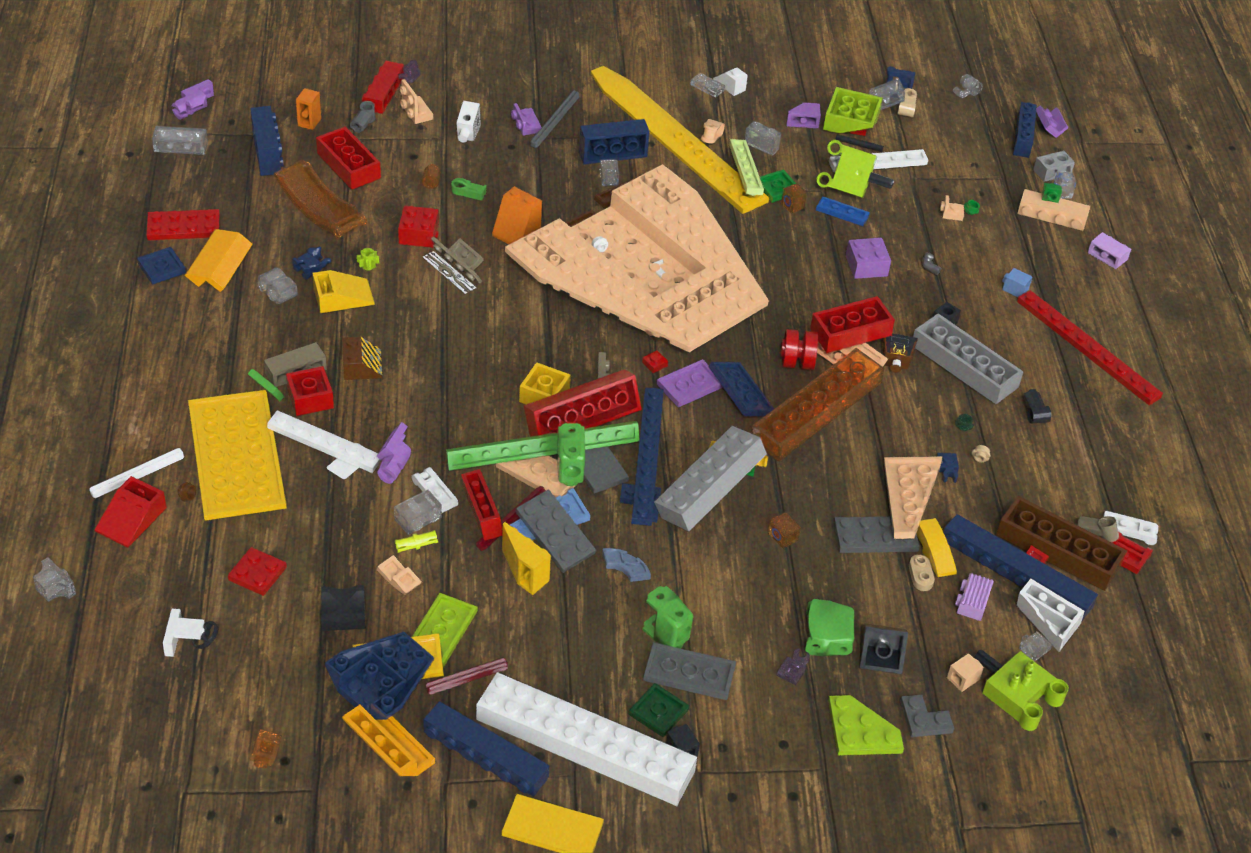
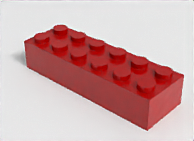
M625 369L524 405L530 437L558 433V427L565 423H578L584 426V429L592 428L642 410L635 374Z

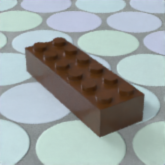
M1020 496L1016 498L1001 519L996 534L1000 538L1026 551L1032 545L1049 556L1047 562L1104 591L1120 569L1127 550Z

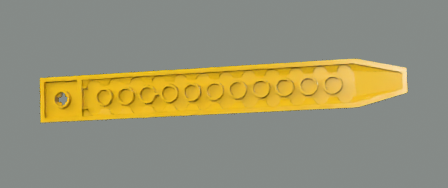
M605 66L591 70L592 77L607 97L634 120L645 119L650 131L649 133L742 214L769 203V197L764 192L763 195L756 196L746 194L738 172L629 79Z

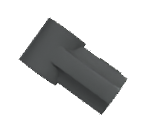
M364 101L360 104L359 112L350 122V127L354 132L360 133L364 131L369 123L375 121V105L373 102Z

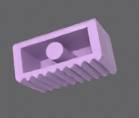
M1102 232L1091 241L1088 253L1117 269L1128 260L1131 249Z
M973 573L969 574L968 580L963 579L960 591L964 593L963 595L958 594L955 604L959 606L957 613L981 621L994 581L977 576L976 574L973 575Z

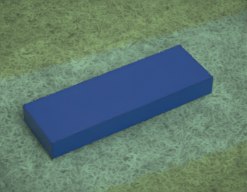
M822 197L816 207V211L860 226H864L870 213L826 197Z

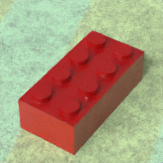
M346 127L316 137L317 154L351 190L381 178L379 160Z
M876 296L813 313L810 329L811 331L818 332L819 343L825 352L829 353L892 336L895 319L880 298Z

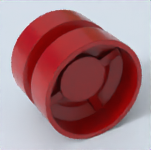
M786 329L780 350L782 367L795 368L797 359H800L801 369L814 370L818 348V332L805 331L802 340H799L798 330Z

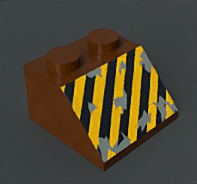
M362 337L342 338L344 380L382 378L381 349Z

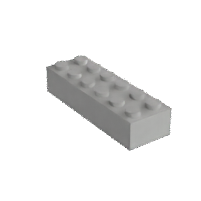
M940 314L935 315L915 329L913 337L918 338L917 350L993 403H999L1019 388L1023 375L1022 370Z
M731 426L654 502L661 518L690 531L767 455L761 438Z

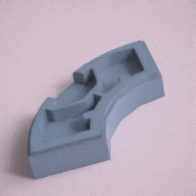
M602 549L606 569L622 571L628 576L630 582L651 579L648 567L640 558H635L627 554V551L620 549Z

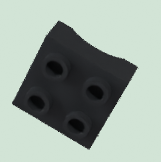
M356 585L345 589L321 587L322 631L365 629L364 585Z

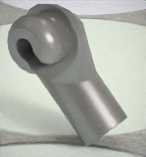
M925 253L924 257H922L923 267L938 275L941 267L933 264L932 259L934 256L931 253Z

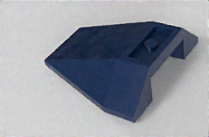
M401 632L341 651L326 661L325 666L338 693L354 707L361 705L375 720H387L403 708L433 663L434 657L409 635Z

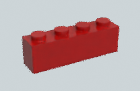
M385 61L383 66H380L378 74L374 76L372 84L368 86V91L366 94H363L362 102H373L375 113L383 114L401 84V80L404 79V64Z
M478 469L461 474L466 497L484 541L502 536L503 529L500 515L481 470Z

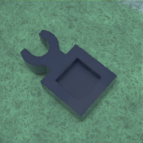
M937 453L936 457H942L939 472H944L942 476L943 482L947 481V477H951L953 482L956 483L959 469L956 453Z

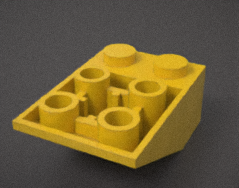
M332 270L313 273L314 292L320 313L375 305L366 278Z
M504 522L502 551L517 584L534 595L549 582L551 555L547 550L536 545L530 538L518 532L515 527H511Z

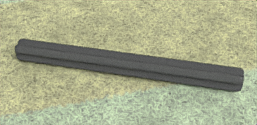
M573 90L531 139V147L538 148L577 101L580 94L578 91Z

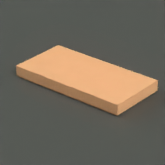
M548 455L496 463L497 468L535 489L539 486H543L545 490L549 489L555 498L566 495L568 490L575 487L566 486L564 483L559 482L557 460Z

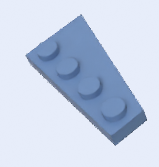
M574 488L568 490L566 495L556 497L576 525L590 521V514ZM521 519L510 524L511 527H515L525 537L531 540L536 539Z

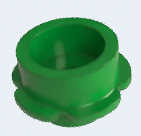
M968 200L964 204L967 214L979 213L980 205L977 201Z

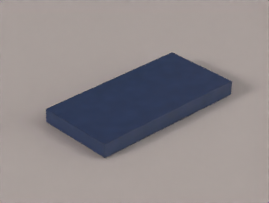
M740 362L710 363V370L744 416H774L775 409Z

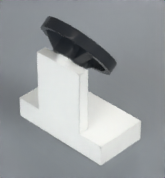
M172 609L163 640L165 656L174 657L178 638L192 639L193 645L198 649L209 646L218 634V625L213 621L204 623V620L182 618L180 609ZM214 625V631L211 637L208 639L210 635V629ZM197 639L204 640L205 643L197 645Z

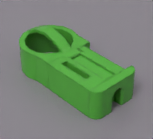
M456 178L451 183V190L456 195L482 200L486 194V185L482 186L470 183L469 180L463 178Z

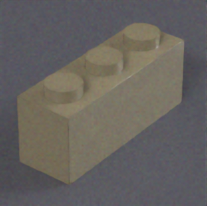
M317 342L264 360L265 374L275 387L287 384V373L324 366V369L327 370L326 356Z

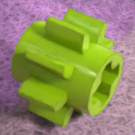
M371 248L361 250L360 255H357L359 267L365 270L376 268V264L379 263L377 251Z

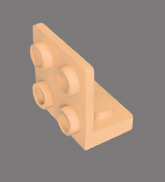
M405 79L401 80L400 92L402 100H400L402 109H405L408 117L415 124L432 120L433 113L422 98L415 94Z

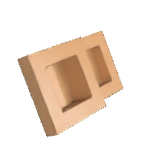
M394 555L377 567V571L404 595L421 584V581L409 567L405 569Z

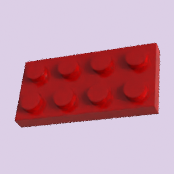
M219 209L148 212L147 240L210 238L215 229L220 230Z

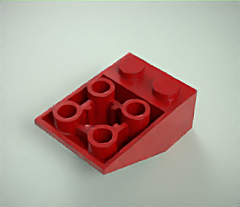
M130 476L116 491L97 524L95 532L128 548L167 508L164 492Z

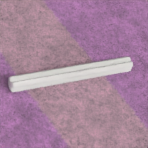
M180 448L172 450L92 486L90 493L93 498L100 497L119 488L130 476L139 479L183 459V452Z

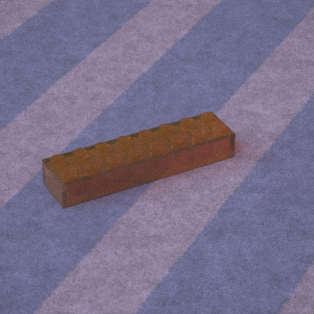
M855 348L756 422L752 427V434L761 438L767 453L777 461L782 460L880 385L883 379L884 367L858 348Z

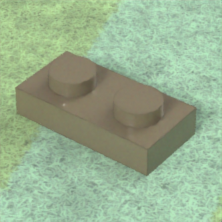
M599 352L598 379L609 375L606 371H609L610 360H606V353Z

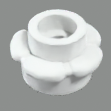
M598 236L593 239L592 246L600 253L604 252L608 247L607 239Z

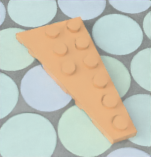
M884 457L894 539L915 538L942 464V457Z

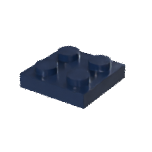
M171 247L137 258L139 266L151 284L186 273L185 266Z

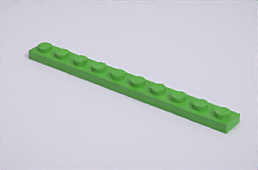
M637 421L584 429L585 450L639 442ZM558 433L446 449L448 469L450 471L557 454Z

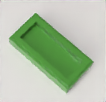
M254 369L250 370L248 375L278 401L284 398V395L278 388Z

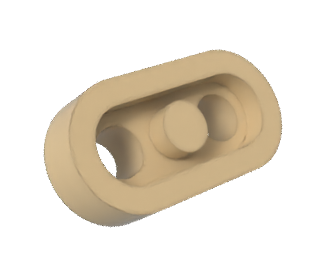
M914 555L909 563L913 585L920 591H929L932 589L935 580L930 560L924 555Z

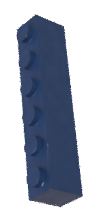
M440 701L423 719L424 732L428 737L437 739L448 749L459 752L465 759L474 761L485 771H491L502 781L513 784L522 793H528L534 797L549 778L548 764Z

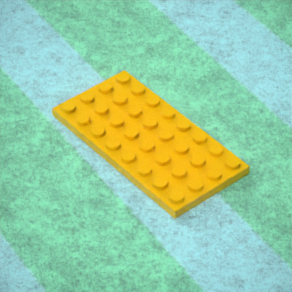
M266 390L188 400L204 519L212 520L286 509L274 432L267 428L271 415Z

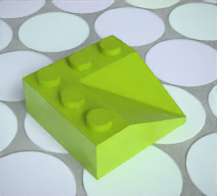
M836 87L826 112L823 130L844 133L873 128L878 120L883 98Z

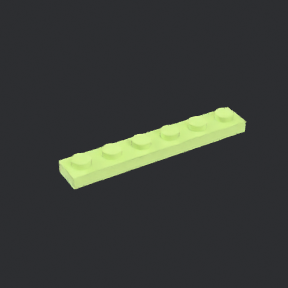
M730 139L729 146L746 194L752 196L763 195L764 188L747 141Z

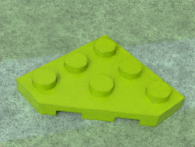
M851 695L829 696L828 704L838 755L903 753L904 746L901 732L898 728Z

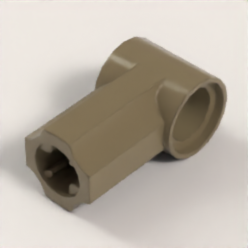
M1081 516L1078 520L1077 526L1109 542H1114L1119 538L1117 522L1112 516H1105L1100 519Z

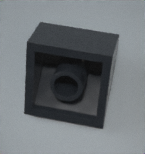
M864 623L860 668L902 674L908 631L906 629Z

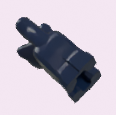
M321 246L308 248L307 253L299 258L292 259L293 269L296 272L302 269L304 273L301 275L305 280L309 279L313 273L320 272L322 268L332 261L330 257L323 259L321 262L319 261L323 258Z

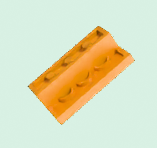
M215 229L184 276L198 287L207 281L221 292L249 251L252 243L239 232Z
M358 705L342 716V719L399 776H418L435 764V758L393 716L387 720H375L361 705Z

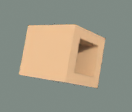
M968 653L950 666L947 679L963 692L980 680L984 667Z

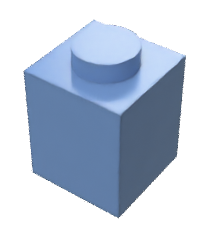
M1013 268L1003 278V290L1019 297L1029 290L1032 276Z

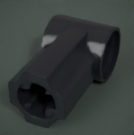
M1030 389L1024 393L1023 399L1028 409L1029 423L1050 422V407L1044 405L1040 393L1036 389Z

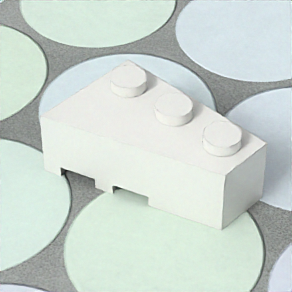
M1032 579L1027 582L1019 593L1017 601L1019 609L1055 649L1060 652L1081 624L1084 610Z

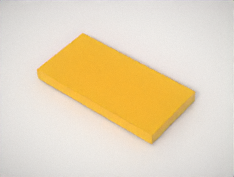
M517 794L502 830V836L559 853H593L604 819Z

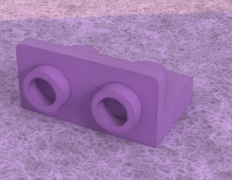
M517 103L513 104L511 116L516 121L517 129H520L522 135L537 133L542 127L533 109L525 108L520 110Z
M1042 106L1036 108L1044 128L1055 138L1068 129L1058 108L1051 112Z

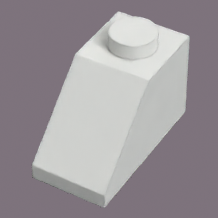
M734 68L714 77L713 81L735 96L746 91L748 75L739 68Z

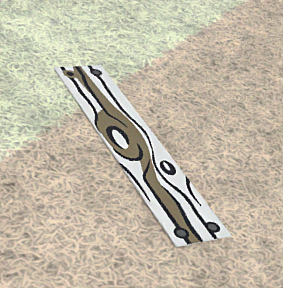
M434 251L423 256L424 259L465 294L476 288Z

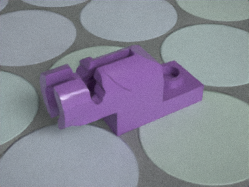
M208 79L181 91L182 98L171 105L176 107L172 109L174 115L181 120L187 117L188 114L192 115L194 112L207 107V98L214 96L212 82Z
M402 422L392 431L376 456L382 460L377 472L378 476L388 484L396 480L411 453L409 446L403 442L406 436L404 432L408 426Z

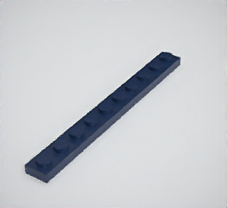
M645 388L631 524L652 525L664 389Z

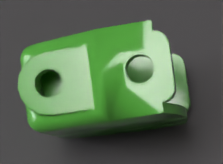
M565 423L558 427V480L566 486H575L584 480L585 430L584 426L578 423ZM571 429H572V430H574L575 432H574V433H570V432H568V430H571Z
M659 586L648 594L646 600L657 611V614L644 622L642 630L659 644L681 649L690 638L693 613L667 586Z
M813 599L809 601L806 615L808 616V627L811 637L807 639L806 652L809 655L817 656L850 654L853 651L854 609L828 600Z

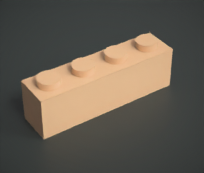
M1025 189L1017 214L1083 231L1090 206L1060 198L1059 203L1042 200V193Z

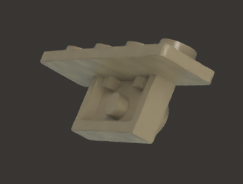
M434 236L431 238L434 242L433 247L439 253H445L444 257L450 263L454 261V265L461 272L465 271V275L472 282L474 280L479 284L482 282L474 272L484 261L482 256L461 238L449 249Z

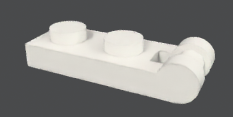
M430 467L424 469L420 474L415 473L412 475L414 484L419 486L440 513L458 505L457 498Z
M1109 511L1104 512L1103 517L1112 516L1116 519L1118 531L1124 536L1143 540L1148 545L1157 543L1158 525L1156 523Z

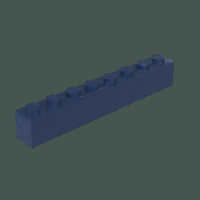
M956 514L945 527L943 533L949 546L1022 588L1030 579L1036 581L1084 610L1082 621L1094 607L1098 597L1097 593L962 516Z

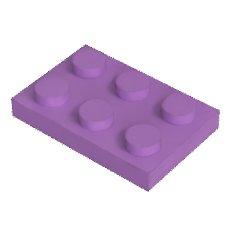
M703 359L657 379V385L664 389V393L677 407H681L723 388L710 370L709 365Z

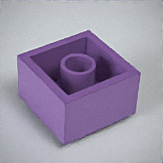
M882 238L848 241L846 258L854 279L888 276L891 259Z

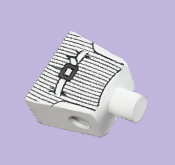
M463 101L457 120L458 140L461 142H467V140L474 141L481 126L480 104Z

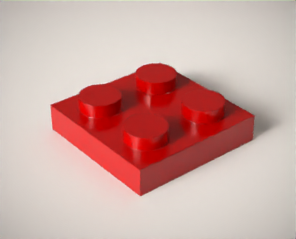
M251 547L228 574V580L264 596L287 568L286 562Z

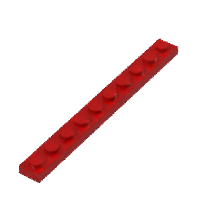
M1030 290L1018 297L1017 302L1146 404L1151 405L1161 399L1163 393L1034 292Z

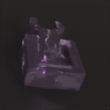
M411 60L403 68L404 73L399 75V79H405L410 84L421 75L416 60Z
M799 648L794 651L793 659L787 657L777 672L778 677L794 685L798 683L806 671V664L809 662L810 657L809 653L805 657H800Z

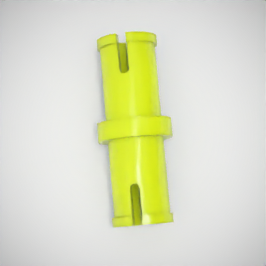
M433 530L419 535L415 533L411 537L395 540L397 552L400 553L414 548L418 550L422 546L438 543L436 532Z

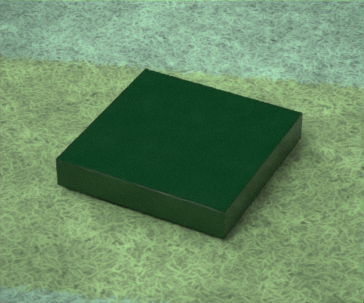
M654 683L630 708L628 715L664 738L667 732L687 713L690 705Z

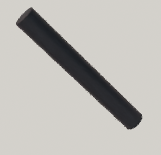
M837 134L835 140L879 152H883L884 149L882 145Z

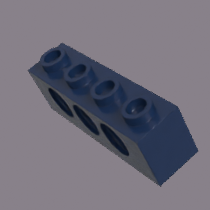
M1021 102L1013 150V155L1026 158L1030 156L1034 140L1036 104Z

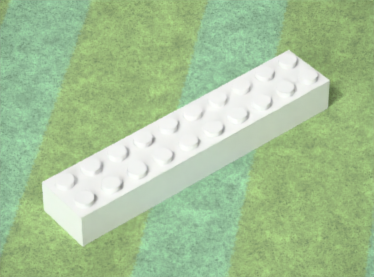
M498 672L477 703L476 720L675 806L678 805L695 773L696 756Z

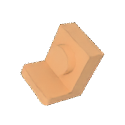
M946 195L945 200L941 201L940 204L943 218L963 221L964 205L949 203V196Z

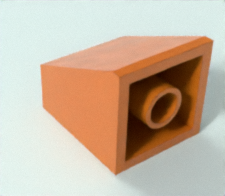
M515 186L503 195L492 236L507 244H511L540 229L542 200Z

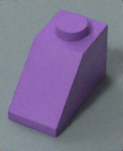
M802 103L788 111L786 125L791 127L819 128L820 104Z

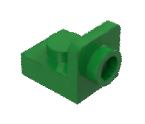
M1044 183L1042 200L1059 203L1062 193L1061 185Z

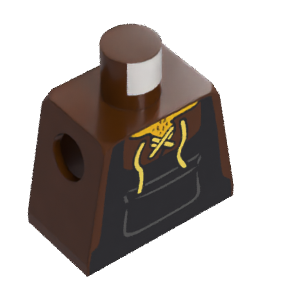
M893 333L892 336L882 338L881 354L888 359L884 366H889L891 371L895 373L900 372L901 369H908L915 353L918 338Z

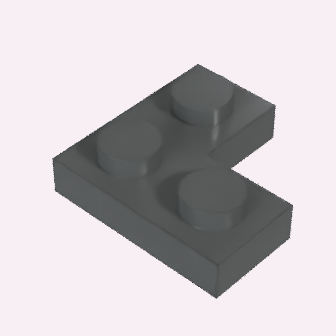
M923 695L901 697L900 703L911 737L953 733L954 726L949 710L928 712Z

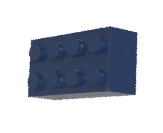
M271 106L250 108L252 130L260 175L281 174V167H284L283 157H280L282 156V145L280 143L275 112L271 111Z
M645 119L580 126L579 154L583 165L647 157L650 131Z

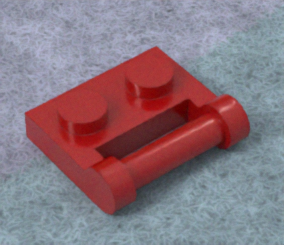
M1118 531L1119 538L1111 543L1127 550L1121 566L1138 574L1146 561L1151 557L1153 550L1149 547L1146 549L1129 540Z

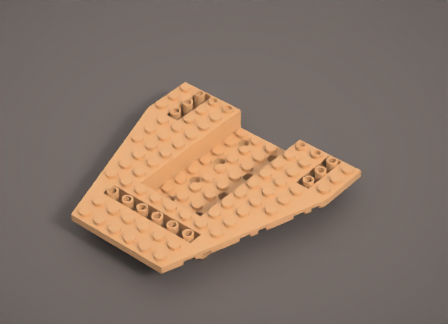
M663 164L612 191L610 207L570 227L559 218L505 247V252L539 282L545 285L547 283L551 284L555 290L568 292L570 297L594 308L596 306L600 307L604 313L615 314L619 316V320L645 331L649 336L664 337L670 340V344L687 352H691L768 306L769 302L699 193ZM598 236L607 239L608 242L607 249L601 253L592 246L593 239ZM663 259V264L661 265L652 263ZM660 267L665 272L664 274H662V278H660L656 274V271H658Z

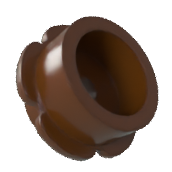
M184 482L179 486L178 495L181 497V501L185 502L186 500L191 501L196 495V487L194 485Z

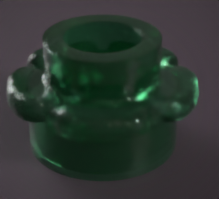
M961 414L955 421V425L962 431L971 430L974 427L973 418L968 414Z

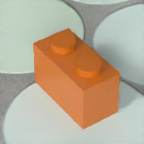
M304 88L296 98L298 126L313 130L321 120L320 92Z

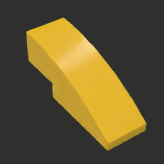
M936 518L920 521L916 532L917 537L923 545L922 553L930 560L931 567L936 576L942 577L956 574L957 570L950 547Z

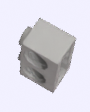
M1065 151L1037 157L1033 170L1045 182L1057 179L1060 176L1071 175L1075 162Z

